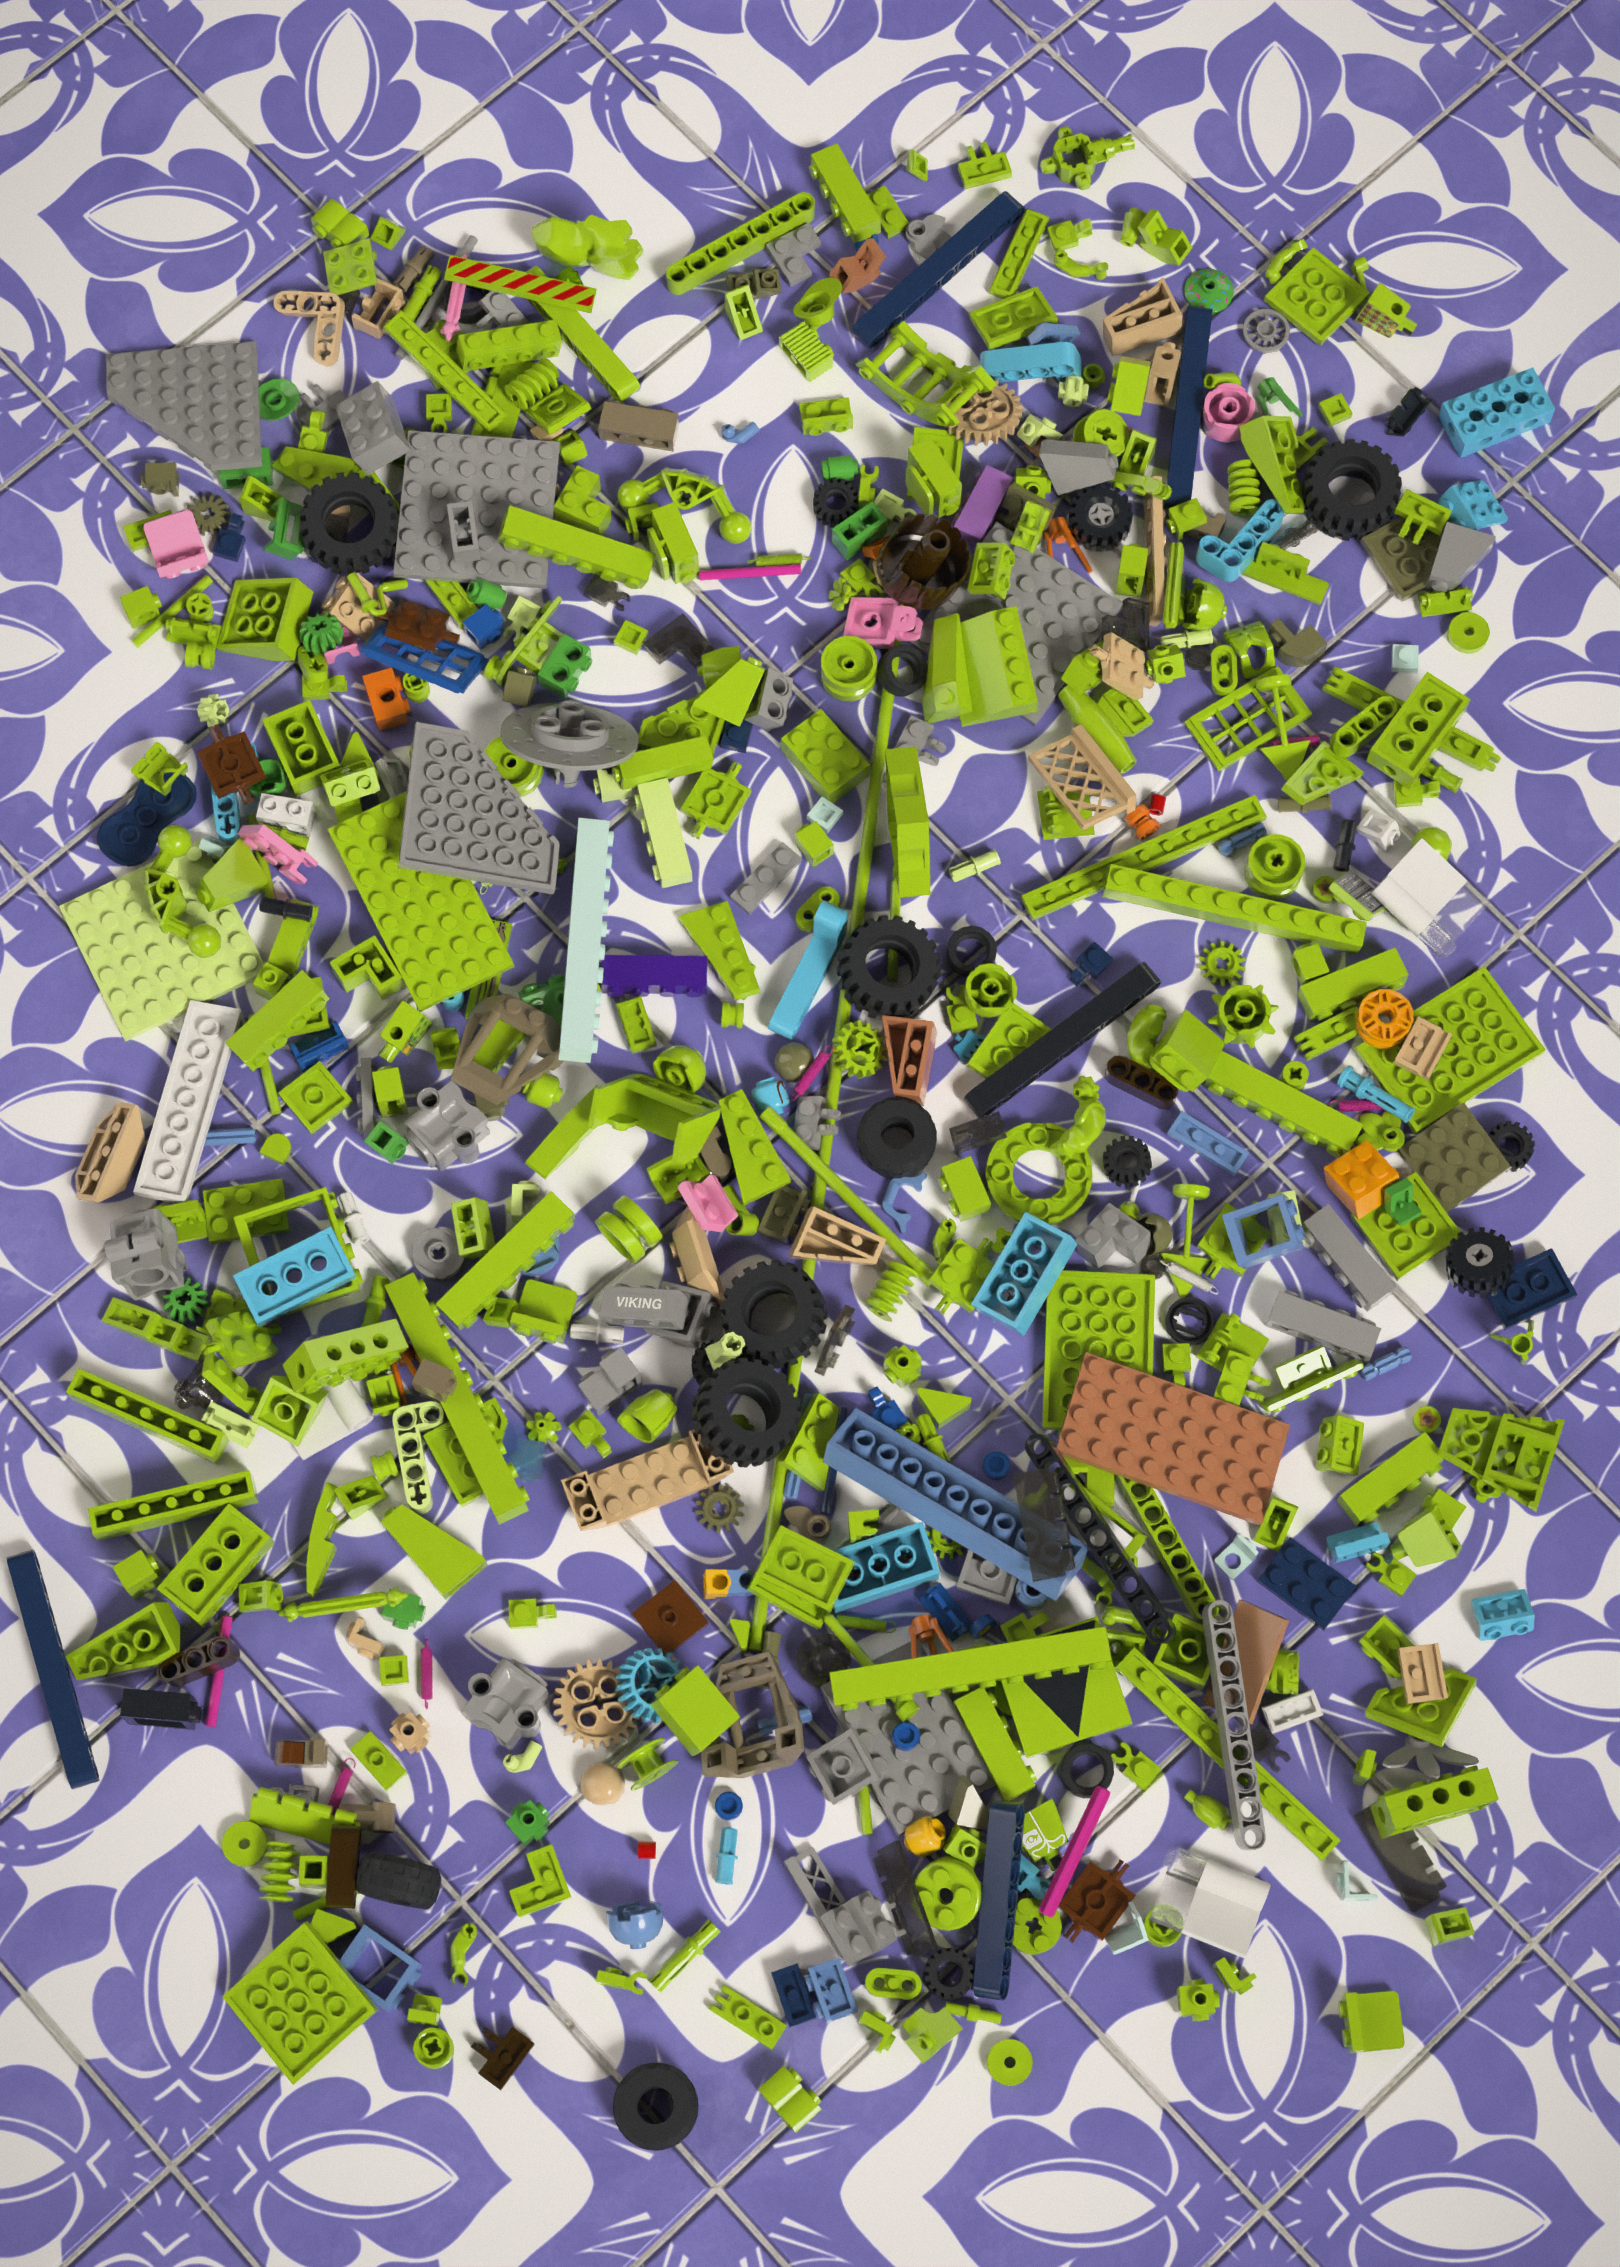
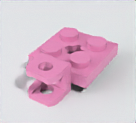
M851 597L843 636L859 637L866 640L873 648L892 649L895 638L897 641L918 640L921 635L923 622L919 617H916L917 611L914 608L902 606L893 598ZM872 619H876L877 623L875 626L869 627L867 623L872 622Z
M264 824L244 825L238 832V835L244 839L243 843L249 848L263 853V858L268 863L274 866L282 865L278 871L295 884H305L307 881L297 871L300 863L308 868L316 867L318 864L303 849L296 850Z

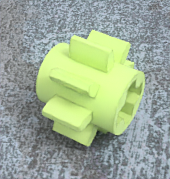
M1068 376L1065 378V382L1059 383L1058 399H1063V404L1068 407H1079L1082 401H1087L1089 385L1084 384V380L1081 377Z
M212 694L200 699L201 703L197 708L200 722L207 721L208 727H215L214 725L226 723L225 718L229 714L226 699L219 700L218 694Z

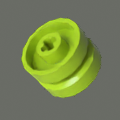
M842 636L831 641L821 655V682L825 691L833 698L847 702L860 700L872 691L876 683L877 656L873 647L866 640L856 636Z
M501 736L492 740L484 752L497 766L496 770L505 780L508 779L520 794V797H525L532 793L541 783L544 773L543 766L524 760L512 753L502 742Z
M1270 834L1260 838L1252 846L1245 866V880L1250 890L1257 896L1268 900H1281L1290 896L1298 888L1305 868V854L1301 846L1292 838L1282 834Z
M622 1195L612 1204L615 1215L605 1211L595 1220V1224L603 1236L622 1256L631 1263L636 1264L645 1255L642 1244L654 1247L663 1237L650 1217L634 1201Z

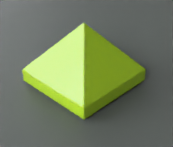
M913 149L909 150L905 171L926 182L928 179V159Z

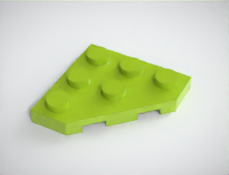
M705 689L699 692V695L687 701H680L668 707L666 711L644 719L638 734V747L651 749L706 735L712 755L714 756L726 720L692 706L694 701L707 690Z
M494 1397L484 1402L485 1407L480 1410L484 1417L490 1416L496 1428L492 1432L495 1441L498 1439L503 1441L508 1420L497 1399ZM450 1422L424 1434L423 1437L461 1508L484 1496L483 1490Z
M1452 1668L1443 1670L1448 1698L1406 1704L1403 1686L1390 1690L1388 1687L1379 1689L1365 1711V1717L1443 1747L1477 1684V1678Z

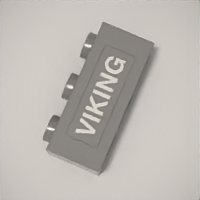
M617 1283L615 1286H605L599 1316L610 1326L683 1330L689 1299L679 1288L673 1286H666L665 1289H656L650 1285H641L640 1288Z

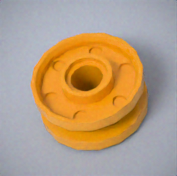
M1379 989L1371 992L1361 1002L1356 1015V1029L1360 1037L1368 1045L1378 1049H1390L1398 1046L1407 1038L1414 1021L1412 1006L1409 1000L1394 990ZM1385 1015L1391 1022L1384 1023L1379 1019V1016Z

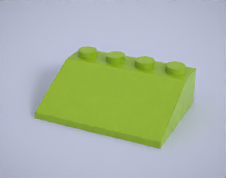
M1017 606L990 611L961 622L973 710L971 713L959 716L961 726L965 727L1038 712V700Z

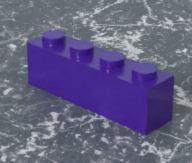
M605 955L604 960H602V968H604L603 981L601 983L602 993H606L611 997H619L623 994H633L637 997H646L649 994H660L662 997H673L675 994L700 997L702 994H707V956Z

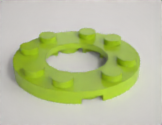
M1048 1122L1046 1124L1024 1123L1007 1131L993 1146L986 1166L987 1188L996 1206L1012 1220L1019 1223L1024 1213L1027 1212L1050 1225H1056L1072 1217L1085 1203L1092 1185V1163L1088 1151L1074 1154L1072 1158L1054 1153L1049 1149L1054 1142L1061 1138L1067 1129ZM1046 1151L1056 1156L1062 1163L1065 1171L1064 1185L1052 1197L1046 1199L1029 1198L1021 1193L1015 1185L1013 1178L1014 1165L1021 1156L1028 1152Z

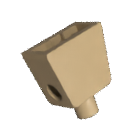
M1166 342L1163 346L1156 347L1144 402L1169 407L1181 351L1177 350V346L1174 343ZM1158 377L1165 378V384L1159 383L1157 381Z

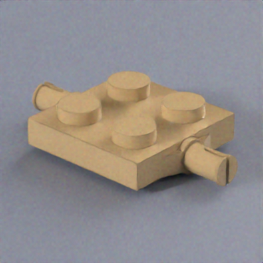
M1112 632L1104 635L1103 649L1098 645L1091 647L1090 651L1092 652L1090 654L1101 661L1102 681L1135 701L1143 698L1144 686L1148 689L1154 686L1155 683L1153 682L1155 681L1144 673L1145 652Z

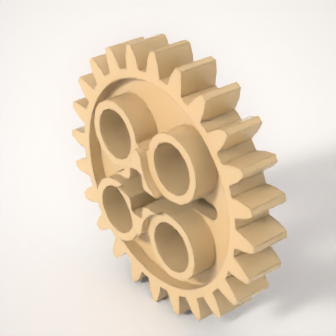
M996 380L997 385L991 391L985 393L976 392L954 414L960 421L958 425L946 426L944 428H948L949 434L956 433V440L964 437L965 444L970 440H974L975 446L979 444V441H983L984 445L988 446V441L990 440L998 444L999 437L1006 441L1007 434L1014 435L1015 428L1019 429L1020 421H1022L1020 396H1015L1014 389L1008 390V384L1000 387L999 380ZM960 391L946 406L948 407L963 391Z
M588 1659L584 1669L577 1663L575 1665L576 1673L568 1669L566 1676L569 1680L560 1678L558 1683L563 1688H556L554 1690V1694L560 1698L552 1701V1705L559 1707V1709L554 1711L553 1716L562 1717L557 1723V1727L566 1725L567 1729L563 1735L574 1734L572 1743L577 1742L579 1738L582 1739V1748H585L589 1742H592L593 1749L597 1750L599 1743L602 1742L604 1748L608 1749L610 1740L616 1746L619 1745V1735L627 1739L630 1736L627 1729L634 1731L637 1727L631 1720L636 1721L641 1718V1715L638 1718H632L633 1709L624 1711L627 1705L626 1701L605 1703L600 1710L595 1705L580 1711L573 1709L576 1706H589L595 1699H597L598 1703H603L623 1695L622 1692L618 1691L607 1694L601 1689V1684L604 1682L611 1683L614 1686V1690L616 1686L621 1684L615 1680L616 1676L621 1674L619 1667L616 1670L612 1669V1661H609L607 1666L604 1667L601 1659H598L595 1666ZM574 1689H585L588 1698L584 1700L578 1699L574 1694ZM609 1709H616L620 1713L621 1719L618 1721L611 1720L607 1715V1711ZM580 1716H591L594 1720V1725L591 1727L584 1726L580 1721Z

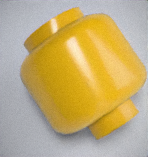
M930 1816L914 1821L905 1830V1847L909 1852L921 1858L935 1853L945 1844L946 1830L944 1825L938 1819Z

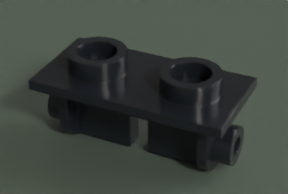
M1417 387L1409 389L1400 401L1404 410L1401 406L1397 405L1386 418L1385 426L1388 428L1386 435L1404 437L1411 430L1417 419L1425 412L1432 399L1422 398V391Z

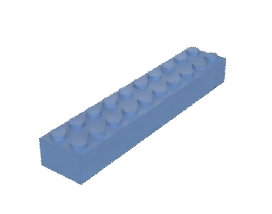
M857 1408L854 1409L827 1443L823 1463L1057 1601L1084 1563L1089 1548L1087 1544Z

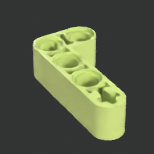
M435 1401L402 1406L394 1412L392 1417L406 1500L410 1509L417 1514L428 1513L433 1506L421 1434L430 1432L446 1422L442 1406ZM430 1411L440 1413L439 1418L435 1421L425 1419ZM404 1416H410L413 1418V1421L409 1426L403 1427L399 1425L400 1419ZM408 1442H415L417 1444L416 1450L412 1453H407L403 1450ZM413 1468L422 1470L421 1476L417 1479L408 1477L409 1471ZM415 1488H420L424 1498L421 1505H417Z

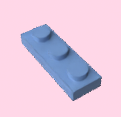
M1181 1111L1167 1133L1172 1139L1234 1177L1250 1153Z

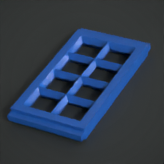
M385 621L371 635L360 651L366 657L457 694L459 692L464 694L489 660L481 653L445 640L436 646L437 649L449 653L447 658L443 659L431 654L432 651L426 649L424 651L408 643L386 637L385 632L388 622ZM385 643L399 650L394 655L381 650L380 647ZM405 651L419 657V659L413 663L400 656ZM456 656L470 663L465 668L451 662V660ZM424 660L439 665V668L433 671L420 665ZM446 668L460 675L455 680L441 673Z

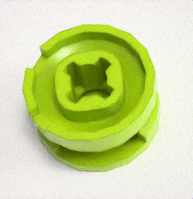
M1165 1905L1157 1906L1150 1910L1144 1918L1143 1924L1148 1942L1154 1946L1161 1948L1169 1947L1176 1943L1182 1935V1917L1172 1907Z
M430 2027L424 2029L414 2041L413 2051L415 2058L428 2069H439L446 2066L454 2055L455 2047L452 2038L446 2031L440 2028Z

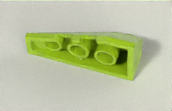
M958 613L935 619L927 662V681L924 684L922 693L924 721L930 724L973 712L960 616Z

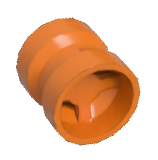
M1145 804L1136 807V810L1127 814L1124 819L1128 826L1135 829V835L1140 841L1147 839L1160 828L1159 822L1149 815L1150 810Z

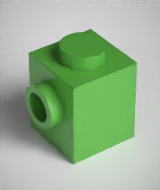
M379 1121L364 1140L372 1150L392 1165L396 1160L403 1157L409 1144L402 1136L382 1121Z
M408 1594V1597L395 1607H391L389 1603L384 1605L382 1617L386 1621L393 1622V1627L408 1630V1627L416 1628L417 1622L423 1621L426 1606L423 1605V1600L420 1596Z

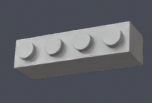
M1329 1204L1303 1222L1302 1228L1306 1237L1305 1242L1317 1249L1321 1262L1325 1266L1330 1265L1336 1273V1280L1341 1286H1347L1352 1293L1353 1301L1358 1307H1364L1368 1312L1393 1294L1396 1288L1394 1283Z
M1289 1290L1278 1292L1266 1324L1268 1328L1317 1346L1322 1345L1325 1349L1350 1358H1356L1368 1364L1372 1357L1381 1328L1377 1327L1376 1323L1369 1319H1355L1350 1317L1351 1314L1341 1309L1334 1311L1325 1308V1304L1317 1300L1306 1301L1301 1299L1297 1293Z

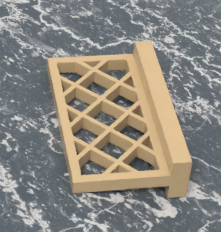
M1081 724L1072 728L1071 735L1028 755V761L1082 830L1122 811L1129 814L1136 810L1137 794ZM1071 745L1075 753L1074 755L1060 753V750ZM1043 757L1054 758L1052 766L1041 764L1038 760ZM1057 760L1072 762L1070 769L1056 767ZM1075 763L1087 765L1089 768L1088 773L1075 771ZM1053 774L1067 776L1066 783L1055 782L1052 779ZM1071 777L1085 779L1084 786L1069 784ZM1089 780L1100 782L1103 785L1102 790L1087 788ZM1067 791L1080 793V800L1068 799L1066 797ZM1085 795L1099 797L1098 804L1083 802ZM1103 798L1114 800L1117 805L1112 807L1101 806ZM1080 810L1095 811V814L1084 820L1080 815Z

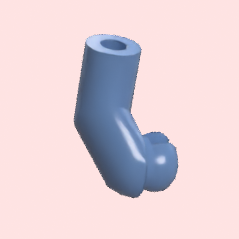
M753 421L741 430L734 429V426L731 424H726L721 429L722 438L726 442L738 444L745 443L760 431L757 424Z

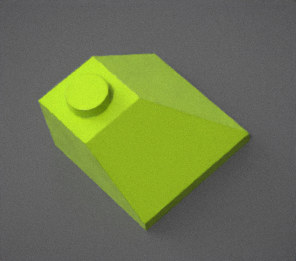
M272 1375L251 1421L299 1447L319 1415L330 1391L322 1387L311 1394H306V1391L295 1394L287 1376Z

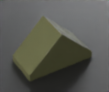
M962 1775L958 1779L948 1816L957 1825L988 1830L989 1813L973 1784Z

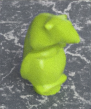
M1147 1005L1146 1009H1140V1012L1135 1015L1127 1034V1047L1132 1061L1158 1073L1151 1066L1149 1057L1155 1047L1154 1041L1162 1032L1163 1021L1167 1018V1011L1157 1005Z
M1093 1098L1080 1100L1079 1108L1074 1115V1125L1058 1141L1054 1142L1049 1149L1054 1153L1072 1158L1074 1154L1086 1152L1089 1146L1100 1136L1106 1125L1105 1108L1100 1101Z

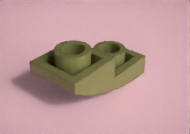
M754 269L752 274H732L726 278L728 292L748 284L753 300L778 295L782 292L778 269Z

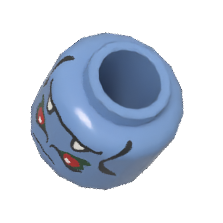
M1021 1580L1016 1585L1015 1598L1017 1603L1028 1611L1042 1609L1050 1599V1597Z

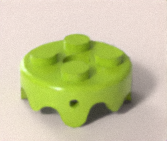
M952 1856L941 1857L926 1865L915 1878L912 1887L914 1908L922 1920L934 1928L948 1931L960 1929L972 1921L980 1911L983 1882L978 1880L970 1864L956 1860ZM942 1888H948L952 1891V1902H945L941 1899L940 1890Z

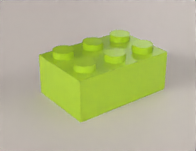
M310 700L262 719L266 733L284 769L295 797L323 786L320 774L341 768Z
M819 709L781 738V751L816 792L831 803H835L869 777L870 764L822 709Z

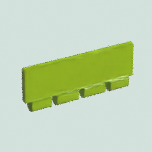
M527 361L492 367L490 372L492 376L488 378L484 392L507 414V418L490 434L475 421L471 435L513 438L521 409L509 399L505 392V385H509L511 380L516 379L520 374H524L525 370L531 368L535 363Z
M261 1786L258 1794L254 1793L252 1796L249 1822L330 1845L332 1825H361L360 1822H356L357 1813L338 1808L336 1814L331 1815L333 1806L315 1801H310L309 1807L306 1808V1799L284 1793L281 1801L278 1800L279 1791Z

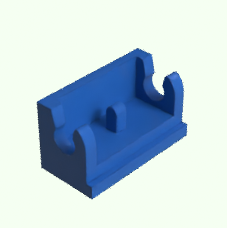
M336 1020L331 1022L330 1029L321 1030L295 1044L294 1042L289 1043V1048L302 1072L311 1068L319 1061L323 1062L349 1049L347 1039Z

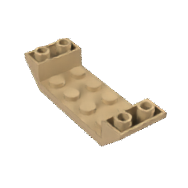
M693 1429L689 1431L688 1437L589 1475L587 1471L561 1480V1483L581 1532L612 1526L705 1490L734 1473L733 1467L724 1463V1458L721 1456L715 1458L711 1455L712 1450L708 1446L706 1448L703 1447L700 1443L701 1435H696Z

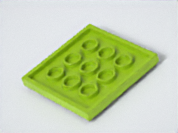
M308 1921L304 1922L222 1996L292 2085L299 2082L379 2010Z

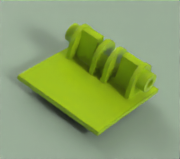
M370 238L323 252L330 293L342 295L378 284L374 260H377V254L375 250H372Z
M1048 785L1045 786L1046 790L1037 791L1043 840L1095 835L1094 825L1085 830L1080 828ZM1067 791L1066 797L1070 800L1079 801L1081 794ZM1085 795L1083 802L1091 803L1090 795ZM1081 809L1080 815L1086 820L1092 817V811Z
M1223 1312L1196 1358L1222 1372L1229 1350L1255 1358V1365L1270 1339L1239 1321L1241 1318L1238 1315L1231 1313L1229 1316Z

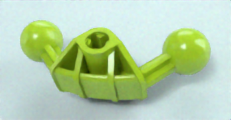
M666 467L660 473L644 482L636 479L625 481L618 490L619 504L627 511L629 508L647 505L650 495L667 487L673 502H676L677 507L682 510L690 509L710 497L722 518L719 530L725 541L731 544H740L749 538L752 531L750 519L744 513L735 511L723 490L725 488L724 484L721 485L710 479L707 475L703 476L690 472L685 468L680 470Z
M169 825L159 834L158 846L160 852L151 867L145 868L143 871L146 878L145 892L152 906L151 912L153 917L158 920L162 933L167 934L169 932L186 940L190 951L200 958H208L219 951L221 936L218 930L211 925L201 924L193 927L180 921L187 909V901L178 880L165 872L174 858H180L188 853L191 848L192 839L188 830L183 826Z

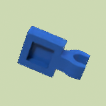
M878 1386L868 1391L867 1395L876 1410L870 1413L872 1418L894 1431L908 1422L894 1399L886 1403Z

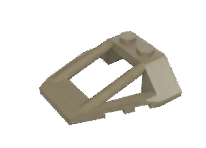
M510 994L482 998L468 1016L451 1081L498 1105L521 1091L524 1085L531 1081L536 1082L542 1078V1074L549 1070L554 1071L564 1062L563 1060H558L561 1028L553 1017ZM498 1020L532 1037L506 1078L472 1061ZM481 1024L482 1027L480 1028V1030L478 1031L477 1035H476L475 1038L473 1039L474 1034H475V1032H476V1029H477L478 1025ZM537 1050V1055L544 1059L520 1076Z
M768 1651L721 1664L715 1686L738 1713L734 1692L769 1683L778 1726L775 1729V1739L745 1746L740 1719H738L730 1726L734 1747L726 1742L719 1744V1736L701 1752L702 1775L706 1777L746 1778L791 1766L804 1751L803 1728L799 1711L780 1667L771 1652Z

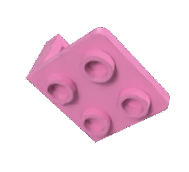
M186 509L144 524L143 528L160 578L166 577V579L177 577L181 574L180 571L186 569L196 571L204 568L205 563L209 562L191 510Z

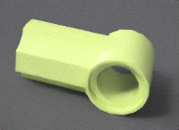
M734 1332L727 1333L720 1341L705 1348L713 1371L729 1360L736 1361L742 1353V1348L745 1346L742 1336H738Z

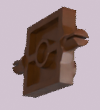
M401 599L397 609L392 613L386 612L384 615L374 616V619L388 622L385 632L386 637L433 652L437 644L443 640L458 645L460 640V634L446 630L449 623V614L418 605L414 602Z
M218 724L214 725L218 734H216L213 726H211L209 731L213 736L214 742L210 746L197 751V754L218 799L239 792L243 804L248 805L245 795L250 803L254 801L248 788L266 779L265 773L245 731L234 736L224 737Z
M1119 1859V1862L1111 1872L1102 1870L1090 1861L1061 1900L1058 1909L1069 1916L1073 1922L1063 1937L1068 1939L1071 1933L1075 1931L1069 1942L1074 1943V1940L1082 1930L1091 1933L1102 1942L1129 1906L1128 1902L1135 1898L1136 1895L1124 1887L1120 1880L1129 1868V1865L1125 1863L1122 1869L1118 1871L1124 1863L1123 1860Z

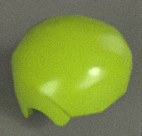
M1427 826L1421 828L1414 837L1412 848L1423 838L1447 861L1452 849V841L1448 833L1439 827Z

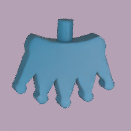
M971 1030L967 1031L964 1039L959 1035L955 1037L959 1044L953 1047V1051L957 1054L962 1064L966 1063L964 1057L970 1060L972 1058L971 1053L974 1054L977 1051L976 1047L979 1048L981 1045L978 1040L983 1041L986 1037L973 1033Z

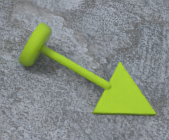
M1282 674L1262 678L1255 683L1259 692H1272L1282 742V745L1260 748V750L1288 781L1300 768L1310 740L1288 744L1278 690L1289 687L1292 681L1290 675Z
M1176 1184L1173 1186V1195L1187 1200L1183 1255L1160 1254L1163 1261L1166 1262L1165 1264L1173 1261L1195 1274L1201 1275L1211 1259L1190 1256L1194 1200H1205L1210 1196V1188L1194 1184ZM1170 1274L1180 1299L1185 1298L1193 1285Z

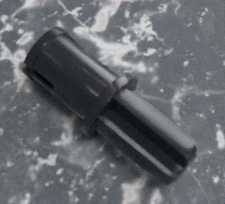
M1345 819L1342 822L1339 841L1335 843L1337 850L1333 869L1336 871L1348 872L1350 869L1352 851L1356 848L1354 839L1357 822L1354 820Z
M262 897L259 911L282 916L285 920L288 917L310 922L313 906L290 902V899L283 901Z

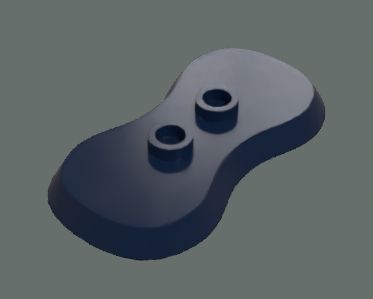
M164 773V783H166L174 773ZM180 774L174 780L171 791L164 796L146 785L141 779L130 803L119 812L108 817L101 824L97 833V844L100 850L113 862L122 866L132 867L145 862L155 850L160 832L192 809L197 797L194 783L188 776Z

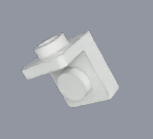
M1372 809L1369 810L1357 826L1359 835L1380 843L1382 850L1387 853L1398 843L1401 836L1396 819Z

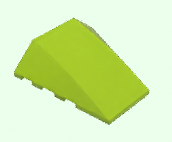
M1453 1408L1437 1455L1530 1509L1537 1511L1565 1420L1545 1421L1542 1420V1417L1534 1416L1526 1419L1514 1417V1414L1503 1413V1416L1490 1415L1487 1411Z

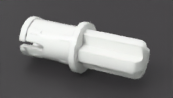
M352 1193L340 1194L337 1200L344 1216V1224L347 1225L352 1237L353 1245L366 1243L370 1238L362 1222L363 1214L359 1213Z
M597 1323V1326L572 1324L570 1337L573 1339L596 1341L595 1344L607 1342L623 1345L624 1327H609L600 1325V1323Z

